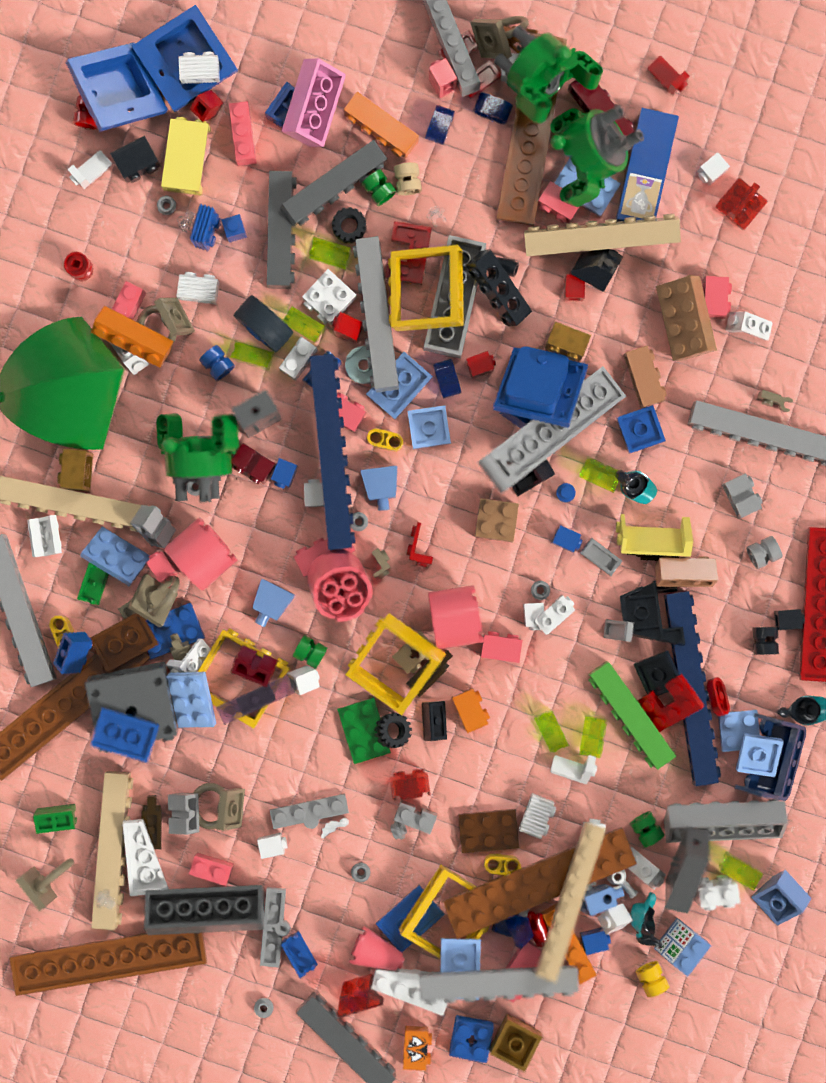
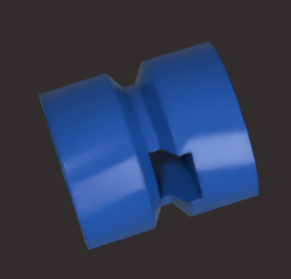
M218 345L210 348L199 359L206 369H211L210 374L216 381L224 378L235 367L228 357L224 358L225 353Z

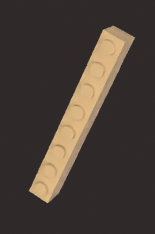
M664 214L663 218H655L654 215L644 216L642 220H636V217H628L620 222H617V219L605 220V223L597 224V221H588L586 225L568 223L566 224L567 227H559L558 224L548 225L545 229H540L539 226L528 227V230L524 232L526 256L681 242L680 219L675 214Z
M0 476L1 504L10 505L11 502L18 503L17 507L29 509V506L37 507L36 511L48 513V510H53L55 515L66 517L68 513L74 515V519L85 521L86 517L92 518V523L104 525V521L111 522L112 527L123 529V525L130 526L131 531L138 532L130 522L142 505Z
M107 771L104 773L91 926L93 929L115 930L118 925H121L122 913H119L120 905H123L124 894H121V886L125 884V874L122 873L123 867L127 863L126 855H124L123 821L130 820V816H127L128 809L131 808L132 797H129V789L133 788V778H130L131 773Z
M588 822L583 824L534 973L536 976L555 983L557 981L606 831L605 828Z

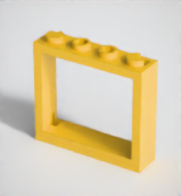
M458 245L391 251V258L388 260L389 268L391 269V277L388 280L389 287L391 288V295L389 296V305L391 307V314L389 315L390 326L396 331L464 326L463 250ZM450 255V317L401 321V260Z
M388 613L384 619L380 617L375 624L376 631H371L365 640L368 643L360 646L356 652L359 655L357 659L353 657L349 662L348 667L350 669L346 676L397 713L403 715L446 654ZM385 628L431 660L405 698L360 667V664Z
M231 628L228 631L223 629L198 672H206L226 638L240 646L256 650V655L263 657L264 654L271 657L272 653L263 647L261 650L254 647L255 643L248 638L243 640L237 637L239 633ZM280 657L277 659L276 667L282 671L272 687L274 695L290 670V667L287 666L288 662ZM210 692L214 706L253 729L257 726L270 704L268 703L260 707L255 717H252L247 713L243 715L241 709Z
M440 864L398 929L402 936L440 959L441 948L413 932L414 928L448 877L468 890L477 887ZM490 926L468 934L465 939H479L483 933L488 931Z

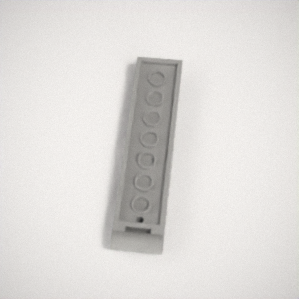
M602 366L584 380L569 428L532 420L477 463L502 494L624 399L626 395L604 366Z

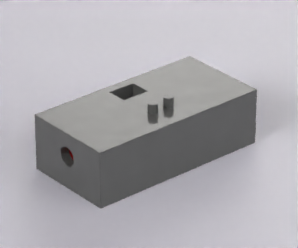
M266 389L232 408L248 438L282 420L277 407Z
M686 826L666 878V909L688 914L710 861L709 831Z

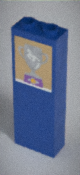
M641 108L635 131L637 129L642 131L644 141L631 147L616 214L617 222L624 221V218L636 217V220H642L644 216L654 215L655 218L657 217L679 116Z

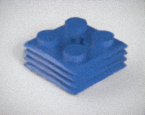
M202 204L199 205L190 240L196 248L199 247V249L202 248L208 251L210 247H214L216 241L214 232L215 229H219L221 218L218 217L219 214L216 213L213 207L210 208V206L207 207Z
M456 1015L449 1055L451 1057L487 1063L494 1029L493 1022ZM471 1035H473L476 1041L469 1043V1040L467 1038H470Z

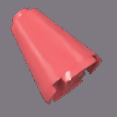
M363 926L362 930H364V933L358 935L351 952L354 958L353 960L349 959V963L396 971L397 968L401 969L405 960L402 957L403 953L372 930Z

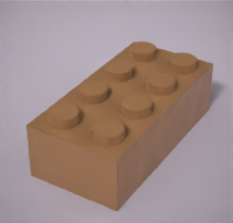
M689 275L656 286L673 361H683L717 351L700 276Z

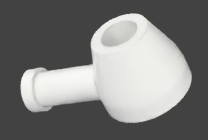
M625 870L617 872L621 875L619 880L614 879L615 874L607 877L612 885H621L631 899L638 894L626 881Z

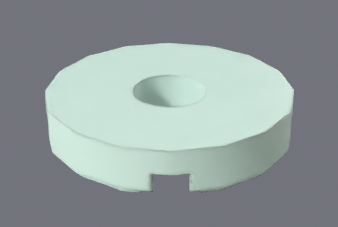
M358 346L351 350L345 362V369L349 378L359 384H370V376H373L372 369L361 370L358 366L360 361L371 357L370 350H366V346Z

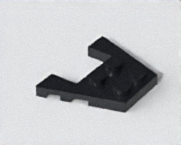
M655 580L647 586H641L620 596L623 621L634 623L632 636L685 646L683 627L663 629L658 593L675 592L677 587H657Z

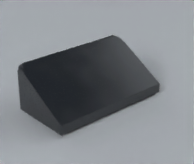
M445 701L422 702L424 741L447 740Z

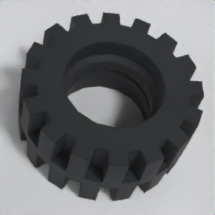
M342 208L333 217L332 230L339 241H343L346 244H353L356 241L355 239H362L366 232L365 217L356 208ZM346 218H352L357 222V229L352 233H346L341 228V224Z
M397 713L386 714L379 718L380 720L376 722L378 726L375 727V731H377L375 737L379 738L377 741L382 743V746L399 748L408 743V738H411L412 735L409 734L412 728H409V725H411L410 721H406L408 718ZM392 722L399 728V734L395 739L389 736L387 730L388 725Z

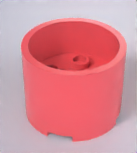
M199 517L164 549L180 570L200 590L204 591L236 563L238 559L234 554L230 555L231 552L226 543L209 525L204 526V520Z
M330 550L319 555L310 565L307 574L308 586L316 608L323 616L325 615L328 618L343 622L355 619L364 612L370 598H372V587L362 563L354 554L344 550Z
M474 585L428 592L435 641L438 649L483 643V636L478 633L482 632L478 601L475 596H472V593H476Z

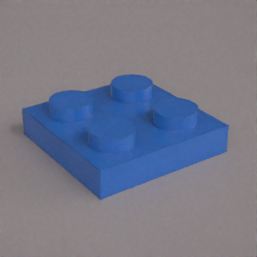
M653 405L616 418L629 454L666 441Z

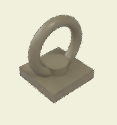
M512 16L502 20H472L470 24L481 58L495 59L499 54L503 53L509 59L512 54L507 39L514 37L512 32L515 28L505 31L504 26L520 24L526 29L529 25L528 19L524 16Z
M178 298L157 299L154 301L155 305L145 308L137 319V322L144 326V322L150 314L160 313L163 324L170 331L168 338L173 341L179 335H190L195 332Z
M148 574L143 575L128 608L156 626L162 627L178 595L179 578L173 575L160 583Z
M206 783L199 786L193 792L198 793V799L206 791H214L220 795L217 808L218 820L208 822L199 814L200 827L221 831L242 827L245 789L234 788L225 790L218 784Z
M71 858L67 859L46 877L42 876L34 866L15 880L39 912L58 897L51 888L50 883L74 864V860Z

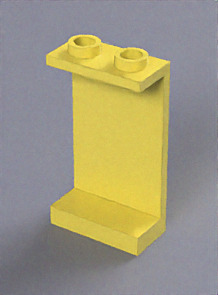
M184 117L170 119L161 187L164 191L202 196L201 178L207 135L211 128L206 121L202 122L200 119H196L195 122L187 121L188 119Z
M621 514L620 522H616V533H619L617 535V545H620L621 553L691 557L693 535L690 517H682L680 529L626 526L625 514Z

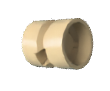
M409 162L394 166L395 178L398 180L396 183L398 195L407 196L422 191L421 181L417 178L420 175L418 163Z

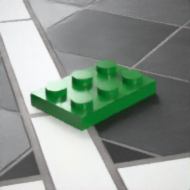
M375 698L337 709L354 764L391 753L390 748L382 746V743L377 741L379 738L375 737V733H377L375 727L378 726L376 722L380 720Z

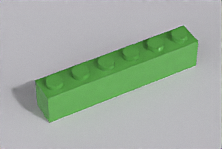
M609 661L604 662L588 674L590 676L588 681L594 689L598 688L602 693L600 695L605 705L609 703L613 708L611 711L612 715L617 721L620 719L623 722L624 726L622 729L628 737L632 735L635 739V742H633L634 746L639 752L643 751L647 756L644 759L650 768L654 766L658 770L677 757Z

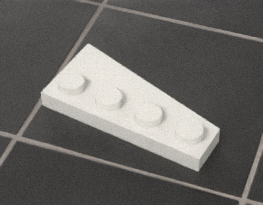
M143 819L123 821L130 896L145 895V890L169 889Z

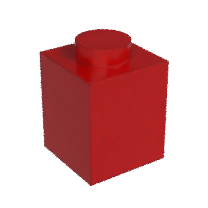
M212 90L197 95L190 110L202 122H205L217 116L224 102Z
M569 272V275L566 274L564 280V301H583L585 298V282Z
M488 351L466 358V364L472 379L494 371L496 362L493 354L489 355Z

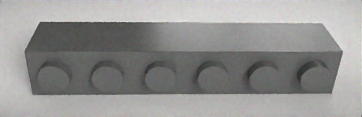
M372 140L284 202L280 209L293 227L297 224L302 226L309 220L308 216L313 213L315 215L319 214L325 209L323 207L328 202L330 205L340 198L338 195L342 192L347 194L355 188V183L358 181L362 183L369 176V173L381 170L385 166L383 163L387 160V157L377 143Z
M269 171L267 287L271 289H291V283H295V272L291 271L292 265H295V253H292V246L296 244V235L292 234L293 226L280 209L284 202L293 197V189H297V177L293 176L292 171Z
M313 992L301 1004L296 1013L366 1083L394 1082L396 1079V1069L389 1062L386 1064L381 1059L382 1055L376 1049L372 1050L367 1045L368 1041L362 1035L358 1036L354 1032V1027L349 1022H344L340 1018V1013L335 1008L331 1009L326 1004L327 1001L322 995H316Z

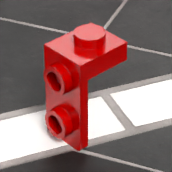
M659 56L647 68L672 96L678 91L682 92L688 86L687 81L690 75L686 71L680 75L662 56Z
M418 522L417 526L413 525L411 537H414L413 544L408 545L406 555L410 556L409 560L416 561L417 566L427 568L428 564L432 565L433 557L415 553L421 523Z

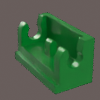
M89 563L77 600L99 605L109 574Z
M75 804L37 808L33 815L36 834L75 829L77 817L74 814L76 811Z

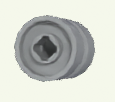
M773 536L761 540V544L754 543L746 548L749 558L756 569L768 565V561L775 562L783 557L781 549Z

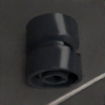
M753 627V639L756 640L753 644V655L779 654V643L776 642L778 627Z

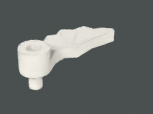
M342 818L340 822L330 821V823H326L322 829L321 838L323 839L329 833L334 832L337 827L347 826L349 820Z

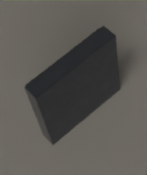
M668 650L633 664L646 693L654 691L657 696L669 692L665 684L679 675Z

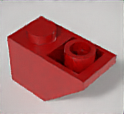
M340 312L338 317H334L332 327L336 337L358 343L363 322Z

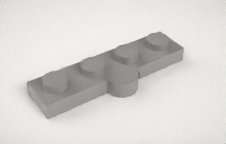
M345 793L270 809L273 829L304 823L307 828L313 829L318 826L319 819L349 813Z
M267 887L260 966H280L282 936L288 935L291 929L290 923L284 920L286 888Z

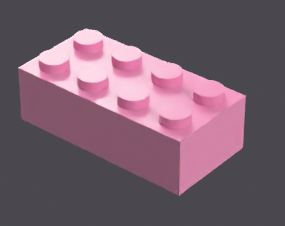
M319 58L304 59L281 132L309 147H324L346 74Z

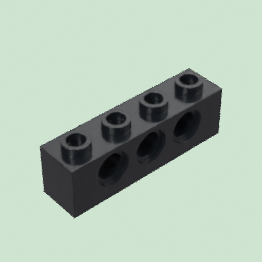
M491 249L480 251L466 264L470 276L477 281L481 292L486 294L490 300V305L497 310L501 316V321L505 325L517 326L532 312Z

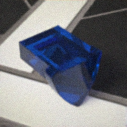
M512 916L506 919V924L509 932L512 934L515 946L522 949L533 937L529 918Z

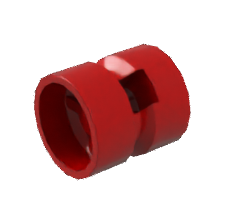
M81 95L77 96L75 108L78 111L74 112L72 123L84 129H97Z
M71 252L64 260V269L75 280L86 281L92 276L93 264L83 253Z

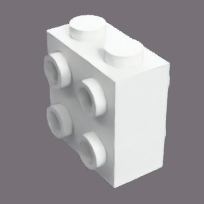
M327 269L302 298L305 301L303 305L310 311L314 309L319 314L317 318L324 324L328 322L332 325L334 317H338L340 312L343 313L357 299V295L334 273Z
M728 875L716 876L717 879L709 880L707 877L702 878L695 895V902L704 910H715L716 906L732 908L735 907V904L740 903L738 883L731 877H728Z

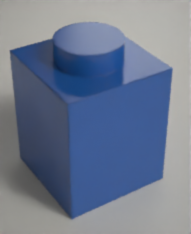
M240 214L221 219L229 243L247 238Z
M279 458L271 477L274 485L282 489L285 486L290 488L298 466Z
M560 525L551 544L573 553L575 550H579L583 540L580 539L581 534Z
M602 927L580 932L586 955L609 950L610 936L605 934Z

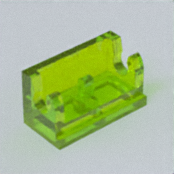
M313 237L309 259L346 270L351 248Z
M293 306L283 320L291 329L314 343L318 342L320 335L325 331L324 325Z
M235 342V349L230 357L233 361L269 371L274 352Z
M587 456L579 473L580 478L613 493L619 483L615 476L618 471L617 469Z
M551 709L534 717L550 752L554 753L560 748L569 746Z
M585 716L579 755H591L596 758L602 757L608 719Z
M726 851L723 863H719L720 872L754 891L763 873L756 867Z

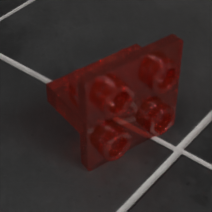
M738 178L716 204L715 208L739 228L745 230L768 201L757 192L760 188L758 184L754 182L752 186H749L741 178Z
M370 973L343 982L337 1017L342 1018L383 1005L384 997L372 989L374 975Z

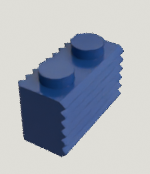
M86 632L63 633L64 636H62L53 663L61 674L81 673L82 667L87 661L88 651L92 648V640Z

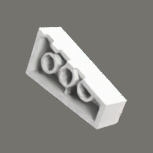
M376 968L370 983V988L441 1016H443L448 1004L444 1000H436V1003L425 1004L424 1001L420 1000L419 974L439 972L402 968L390 971Z

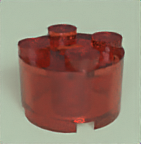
M424 769L413 770L412 774L405 775V771L394 772L393 777H390L392 801L397 800L396 796H400V800L423 797V793H426V796H431L428 772H424Z

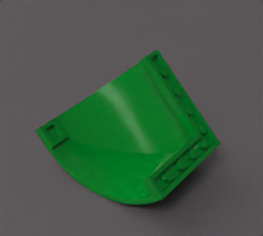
M72 317L51 323L30 335L13 351L0 373V410L17 427L47 442L76 449L102 450L124 368L101 339L91 333L92 328L83 317Z

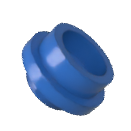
M564 483L557 488L556 495L560 501L570 502L574 499L576 491L571 484Z

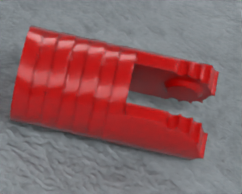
M529 911L526 919L533 940L537 947H543L549 931L542 913L535 914L534 911Z

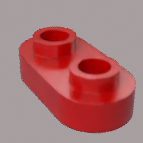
M719 677L709 679L706 688L711 701V709L717 716L727 715L730 712V704L724 682Z

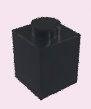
M801 609L774 611L775 627H778V630L803 628L802 624H805L804 613H801Z

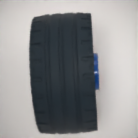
M253 295L248 297L234 314V317L249 333L275 353L284 346L294 333L280 317Z

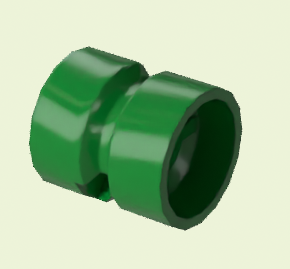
M382 170L373 172L361 184L367 193L372 194L371 199L377 206L383 205L397 193L394 186L386 182L387 177Z
M304 635L293 653V657L300 661L306 660L307 665L317 669L328 647L320 643L315 644L313 639Z
M651 811L641 814L630 822V826L635 834H639L638 839L644 848L657 843L665 836L661 827L655 824L656 819Z

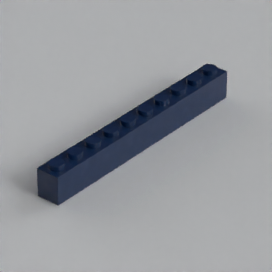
M333 354L310 356L328 549L352 548V544H356L355 532H351L350 525L354 524L353 513H349L348 505H352L351 493L347 494L346 487L350 486L349 474H345V467L348 466L347 455H343L346 439L345 436H341V428H344L343 416H339V409H342V399L337 396V390L341 389L340 379L336 378L335 371L339 370L338 359H334Z
M689 591L665 594L664 601L668 627H683L685 646L671 644L674 665L679 675L682 674L704 704L702 709L683 719L692 782L695 786L719 783L718 778H721L719 766H716L715 761L718 758L717 748L713 747L712 741L715 739L714 729L710 728L709 722L712 720L711 710L707 709L706 701H709L708 691L704 690L703 683L706 682V675L701 670L700 664L703 663L702 652L698 651L697 645L700 644L699 633L695 632L697 617L692 612L694 598L693 595H690Z

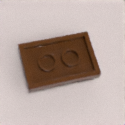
M137 613L90 638L107 672L159 645L147 620Z
M516 809L458 814L462 853L519 848Z

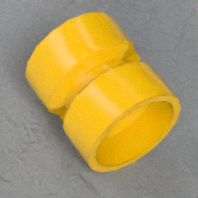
M658 961L646 963L635 971L639 981L644 983L642 987L649 998L664 993L670 987L665 976H661L663 971Z

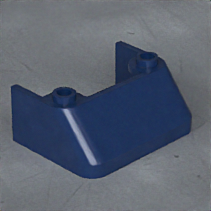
M755 713L754 717L762 719L759 725L762 735L783 740L775 777L749 774L745 778V786L735 785V789L764 798L786 801L793 787L806 738V727Z

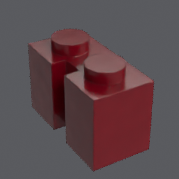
M242 443L232 459L233 469L241 474L245 471L250 475L249 479L256 484L260 482L265 484L276 467L274 462Z
M242 646L234 660L231 673L267 688L274 675L278 660L265 654L263 657L256 655V650Z

